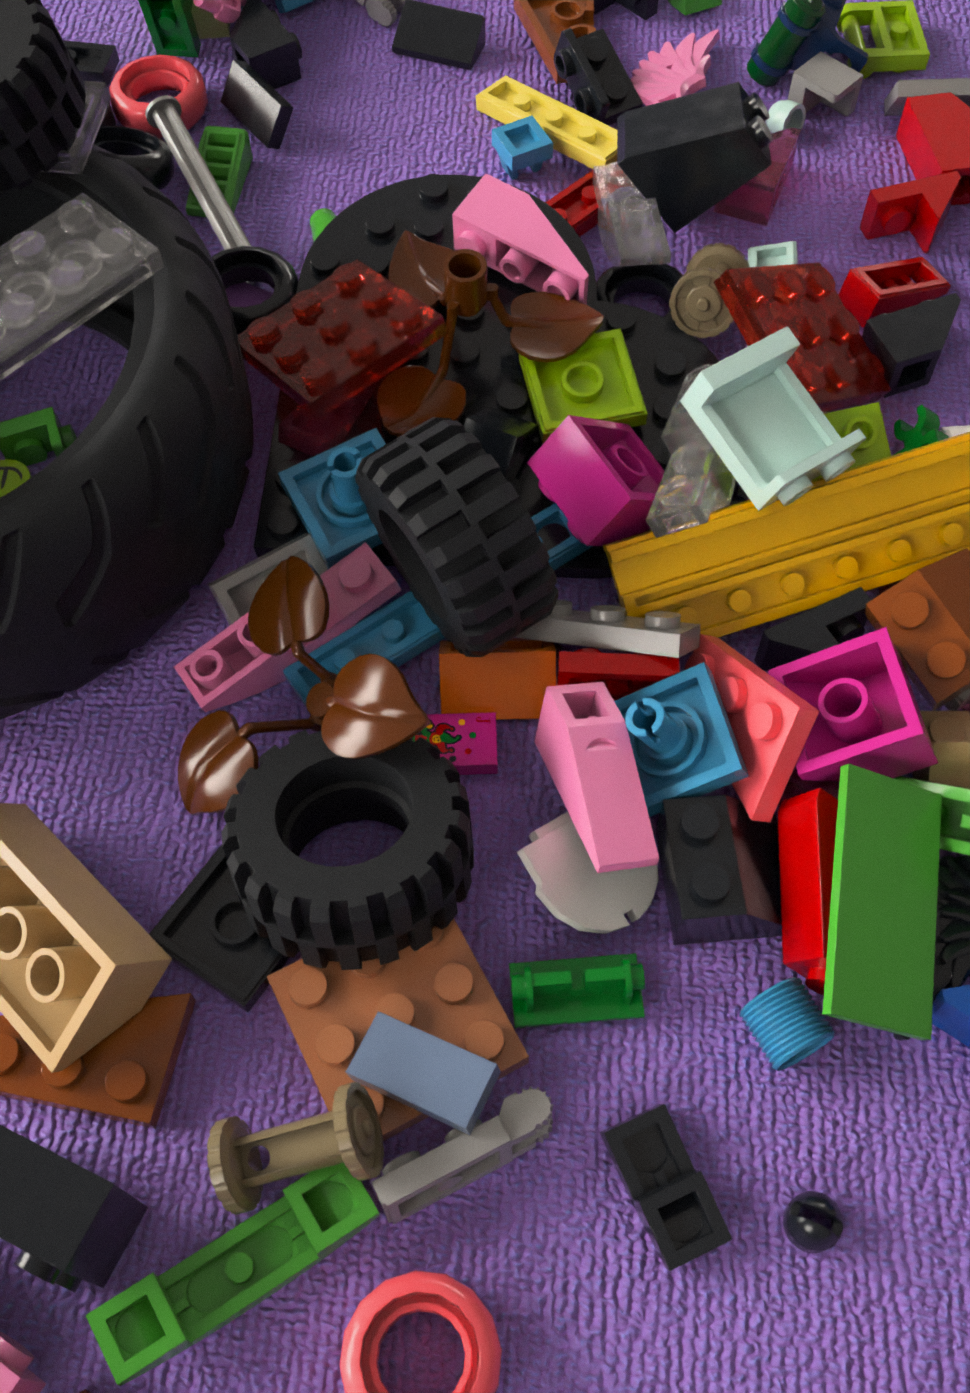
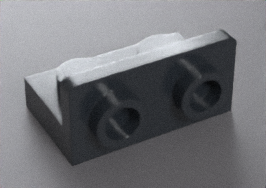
M571 28L561 31L554 53V65L558 75L562 79H566L572 90L574 103L578 111L606 125L616 123L617 117L625 111L641 108L643 103L603 28L576 38Z

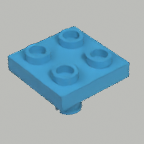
M377 428L278 473L284 491L307 532L311 535L328 569L365 542L371 549L382 544L378 536L379 533L368 516L366 505L360 497L359 486L355 479L356 470L361 460L386 445Z
M705 662L614 701L625 719L649 817L660 813L663 800L700 797L749 777L712 671Z

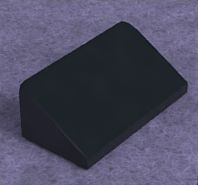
M407 0L402 9L392 44V52L471 70L485 46V18L474 13Z

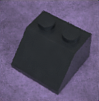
M727 795L663 800L656 826V836L673 945L782 936L777 815H773L770 823L753 821L749 818L741 801Z
M0 1125V1238L22 1249L14 1264L53 1285L56 1283L72 1292H76L82 1280L104 1288L148 1207L112 1182Z

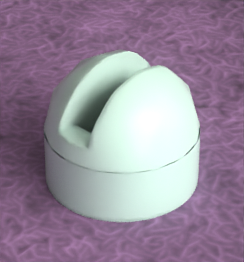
M780 100L770 107L768 111L770 118L766 120L767 127L776 137L791 141L800 133L804 125L806 109L804 105L795 101Z

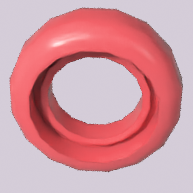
M159 54L141 57L127 63L115 74L109 87L113 113L122 126L142 129L162 138L163 136L159 128L151 126L146 119L145 112L149 103L136 100L152 91L176 90L181 92L174 97L181 105L180 117L187 130L191 129L202 118L208 104L202 74L189 61L177 56Z
M415 1270L386 1279L360 1301L343 1336L339 1368L345 1393H389L382 1382L378 1366L380 1345L391 1326L403 1316L416 1312L438 1314L451 1322L461 1336L465 1351L463 1374L452 1393H496L499 1387L502 1348L494 1318L473 1289L444 1273Z

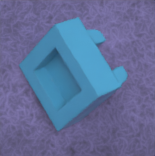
M533 116L492 129V146L498 152L503 169L512 180L518 178V170L529 166L533 172H537L541 169L543 161L553 158V142Z

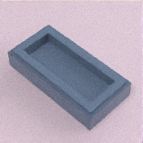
M378 1011L346 1073L355 1082H359L372 1090L471 1135L501 1071L498 1065L492 1061Z

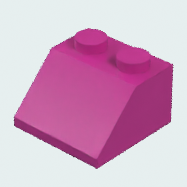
M568 415L527 462L539 479L538 487L541 492L558 505L569 520L567 526L572 535L587 546H603L643 533L681 512L689 504L629 424Z
M886 627L768 670L769 675L819 710L815 723L796 763V769L801 780L839 782L840 767L846 764H852L891 778L938 764L904 665Z

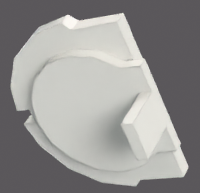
M568 811L531 832L529 838L532 843L517 851L518 856L536 884L535 895L554 917L578 931L607 934L629 926L630 924L624 914L628 915L631 922L638 920L651 905L659 880L658 865L597 873Z

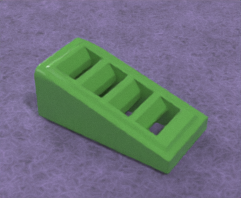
M206 126L201 136L198 150L234 214L253 159L249 135L244 129ZM190 187L186 203L187 215L206 217Z

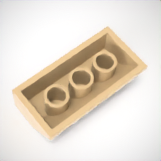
M0 803V1012L52 1073L63 1071L142 1010L172 958L26 804Z

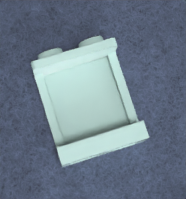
M788 326L702 370L680 400L758 511L777 500H780L783 506L793 503L814 486L811 481L822 475L826 482L834 479L855 463L851 453L866 439L860 428L841 438L786 362L801 345Z

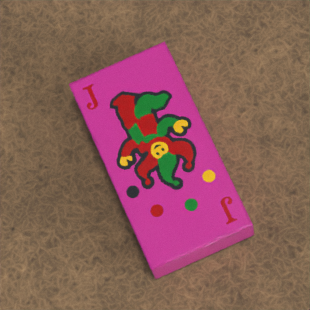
M496 712L426 714L430 724L413 736L412 741L415 742L421 737L437 747L440 751V758L445 757L450 760L459 772V775L498 774Z

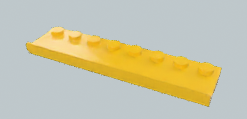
M970 432L847 469L828 482L823 477L812 480L811 482L814 486L799 499L787 506H783L780 500H777L758 511L751 500H747L603 545L620 605L626 608L625 616L645 618V613L650 611L676 612L681 614V622L701 624L700 634L722 637L817 607L859 587H862L864 591H868L903 580L918 569L967 548L970 551Z

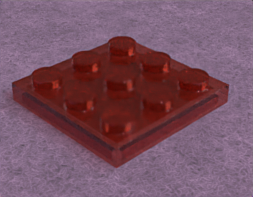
M357 259L352 263L338 267L330 277L313 288L297 293L289 303L272 314L254 320L245 331L237 336L243 359L319 420L447 335L448 331L441 314Z
M820 262L727 269L713 282L748 346L786 326L789 327L801 345L786 363L822 412L875 402L892 390L884 377L882 363L869 351L859 333L860 326L857 319L850 311L846 310L835 290L834 278L821 266Z

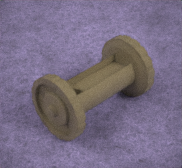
M724 243L708 244L699 249L690 259L686 267L687 271L678 280L671 292L669 300L671 317L676 322L677 327L688 335L696 336L697 338L715 337L720 332H724L734 321L739 308V301L748 289L751 278L748 261L740 250Z
M359 1082L348 1083L337 1088L334 1094L332 1111L254 1133L249 1130L248 1125L239 1117H228L215 1122V1125L212 1126L209 1132L210 1136L207 1142V1163L212 1186L223 1207L235 1215L252 1211L257 1207L264 1184L341 1163L345 1164L350 1174L354 1178L356 1177L358 1181L378 1177L383 1168L384 1146L379 1117L368 1091ZM260 1145L265 1147L270 1154L269 1165L264 1170L258 1149Z

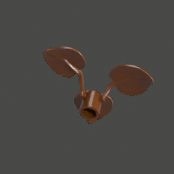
M405 230L394 249L389 266L390 293L397 304L412 312H427L441 303L443 306H447V319L440 364L436 374L422 366H405L388 374L381 383L377 394V406L384 431L393 436L400 437L432 417L451 418L453 421H459L466 407V390L461 384L445 379L449 370L458 315L462 317L474 316L480 312L487 301H490L501 324L506 327H512L510 344L513 349L527 359L545 363L564 360L577 352L602 326L604 315L573 299L568 301L564 296L547 292H530L517 296L511 303L510 315L506 312L498 296V286L494 283H487V261L482 254L470 249L454 251L450 248L425 241Z
M289 556L288 559L281 561L262 583L249 609L248 628L253 643L262 652L278 656L291 648L293 656L320 678L321 683L314 685L306 698V708L311 716L306 719L249 722L240 729L233 714L227 711L218 710L202 718L187 735L182 746L178 764V784L181 798L186 810L191 815L224 812L230 797L233 794H238L236 785L249 767L258 769L259 757L257 749L248 740L254 734L305 729L315 732L321 731L324 743L333 753L348 759H362L381 754L401 745L430 724L428 716L413 696L403 673L389 659L377 654L361 655L348 662L336 674L326 670L305 651L302 642L313 641L319 638L325 631L330 605L328 593L321 577L311 564L299 557Z

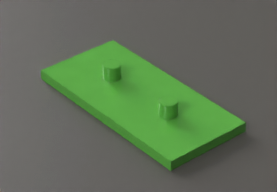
M852 764L840 767L822 1015L918 1040H931L942 795Z

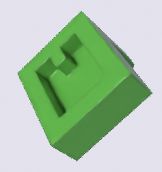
M53 407L0 422V450L5 459L17 460L26 466L46 461L47 452L54 451L58 457L77 438L71 424L61 425Z

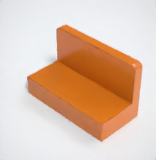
M512 638L484 657H466L455 649L452 642L441 640L439 646L441 714L496 712V720L539 719L546 687L556 686V649L554 642Z

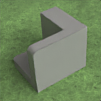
M820 51L793 72L788 100L804 105L806 113L822 102L844 116H849L855 110L864 75Z

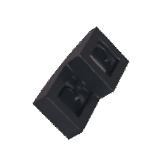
M657 1104L599 1132L632 1204L668 1271L732 1240L702 1171L694 1169L665 1104Z

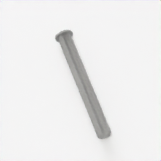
M168 95L155 98L146 108V119L151 126L159 128L224 250L239 246H251L180 117L182 109L178 100ZM247 281L246 283L254 285L256 282Z

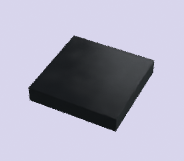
M222 845L149 933L172 958V961L247 1013L270 985L266 976L282 969L290 958L273 949L270 939L260 937L250 925L246 911L242 909Z

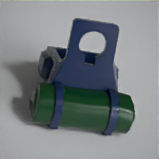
M846 0L783 1L777 12L778 17L761 43H756L751 52V58L747 63V71L751 78L760 85L766 87L774 86L790 69L797 70L820 51L823 53L827 52L830 55L834 53L845 54L851 61V68L860 72L867 63L869 55L839 36L836 31V26Z

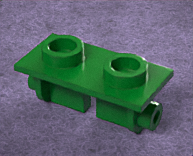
M636 953L509 963L515 1028L645 1017L641 991L645 989V976L642 963L637 962Z

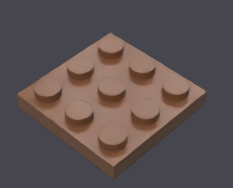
M454 918L442 930L434 926L431 929L433 940L419 950L414 951L411 946H408L398 951L400 959L384 965H380L378 958L362 961V969L341 970L340 962L329 961L327 968H319L306 965L303 959H300L266 976L328 1111H332L334 1094L337 1088L341 1085L355 1082L347 1075L346 1070L378 1011L496 1063L501 1071L498 1079L529 1063V1055ZM364 1086L375 1105L382 1129L383 1141L430 1117Z

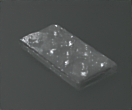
M85 193L66 202L59 209L24 232L15 235L10 241L0 247V381L164 268L159 248Z

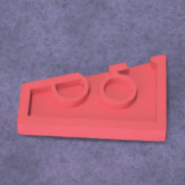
M700 634L699 648L695 649L687 660L685 670L705 662L712 671L749 777L732 783V786L751 820L770 823L815 723L819 710L720 638Z

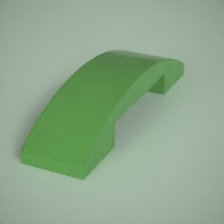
M344 1163L312 1171L284 1188L282 1191L285 1196L163 1274L157 1276L152 1272L88 1313L86 1318L117 1385L122 1386L155 1368L241 1316L323 1260L380 1216L363 1183L350 1174Z

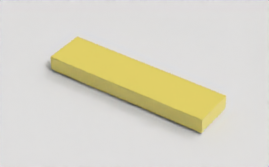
M505 75L475 96L478 111L505 125L533 116L552 140L554 150L605 176L619 166L617 164V129Z

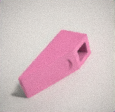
M485 173L452 214L454 250L470 249L477 251L484 256L488 267L502 273L514 283H522L538 292L561 295L568 301L573 299L587 305L589 274L531 196Z
M604 682L547 686L534 742L597 873L657 865L659 855L625 719Z

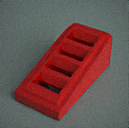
M923 257L850 269L837 296V300L861 327H865L867 320L880 314L892 313L918 305L925 300H933L947 294L951 285Z

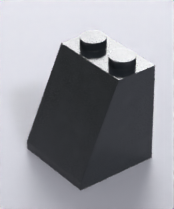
M739 82L625 111L617 117V164L672 231L676 233L772 165L769 144L773 142V137L765 122L770 118L769 112L761 98L755 92L749 96Z

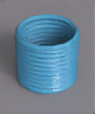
M797 977L779 982L757 995L741 1009L739 1017H742V1021L746 1022L745 1026L749 1027L748 1031L752 1032L753 1037H756L755 1042H759L758 1047H761L762 1052L766 1053L765 1057L769 1058L768 1063L772 1064V1069L778 1071L805 1059L826 1045L835 1035L833 1027L829 1026V1022L825 1021L826 1017L822 1015L819 1006L815 1005L816 1001L812 1000V996L808 994L809 991L805 989V985Z

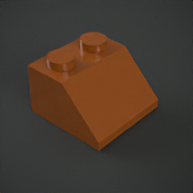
M966 548L918 569L866 603L867 619L875 630L887 628L907 675L933 711L970 689V551Z

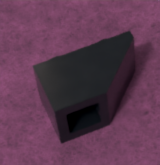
M247 0L229 35L234 60L247 62L274 89L300 80L299 59L302 58V49L298 38L293 32L289 33L285 29L277 13L273 9L269 10L261 0Z
M956 293L934 300H925L918 305L892 313H883L866 321L855 356L884 398L929 384L961 301Z

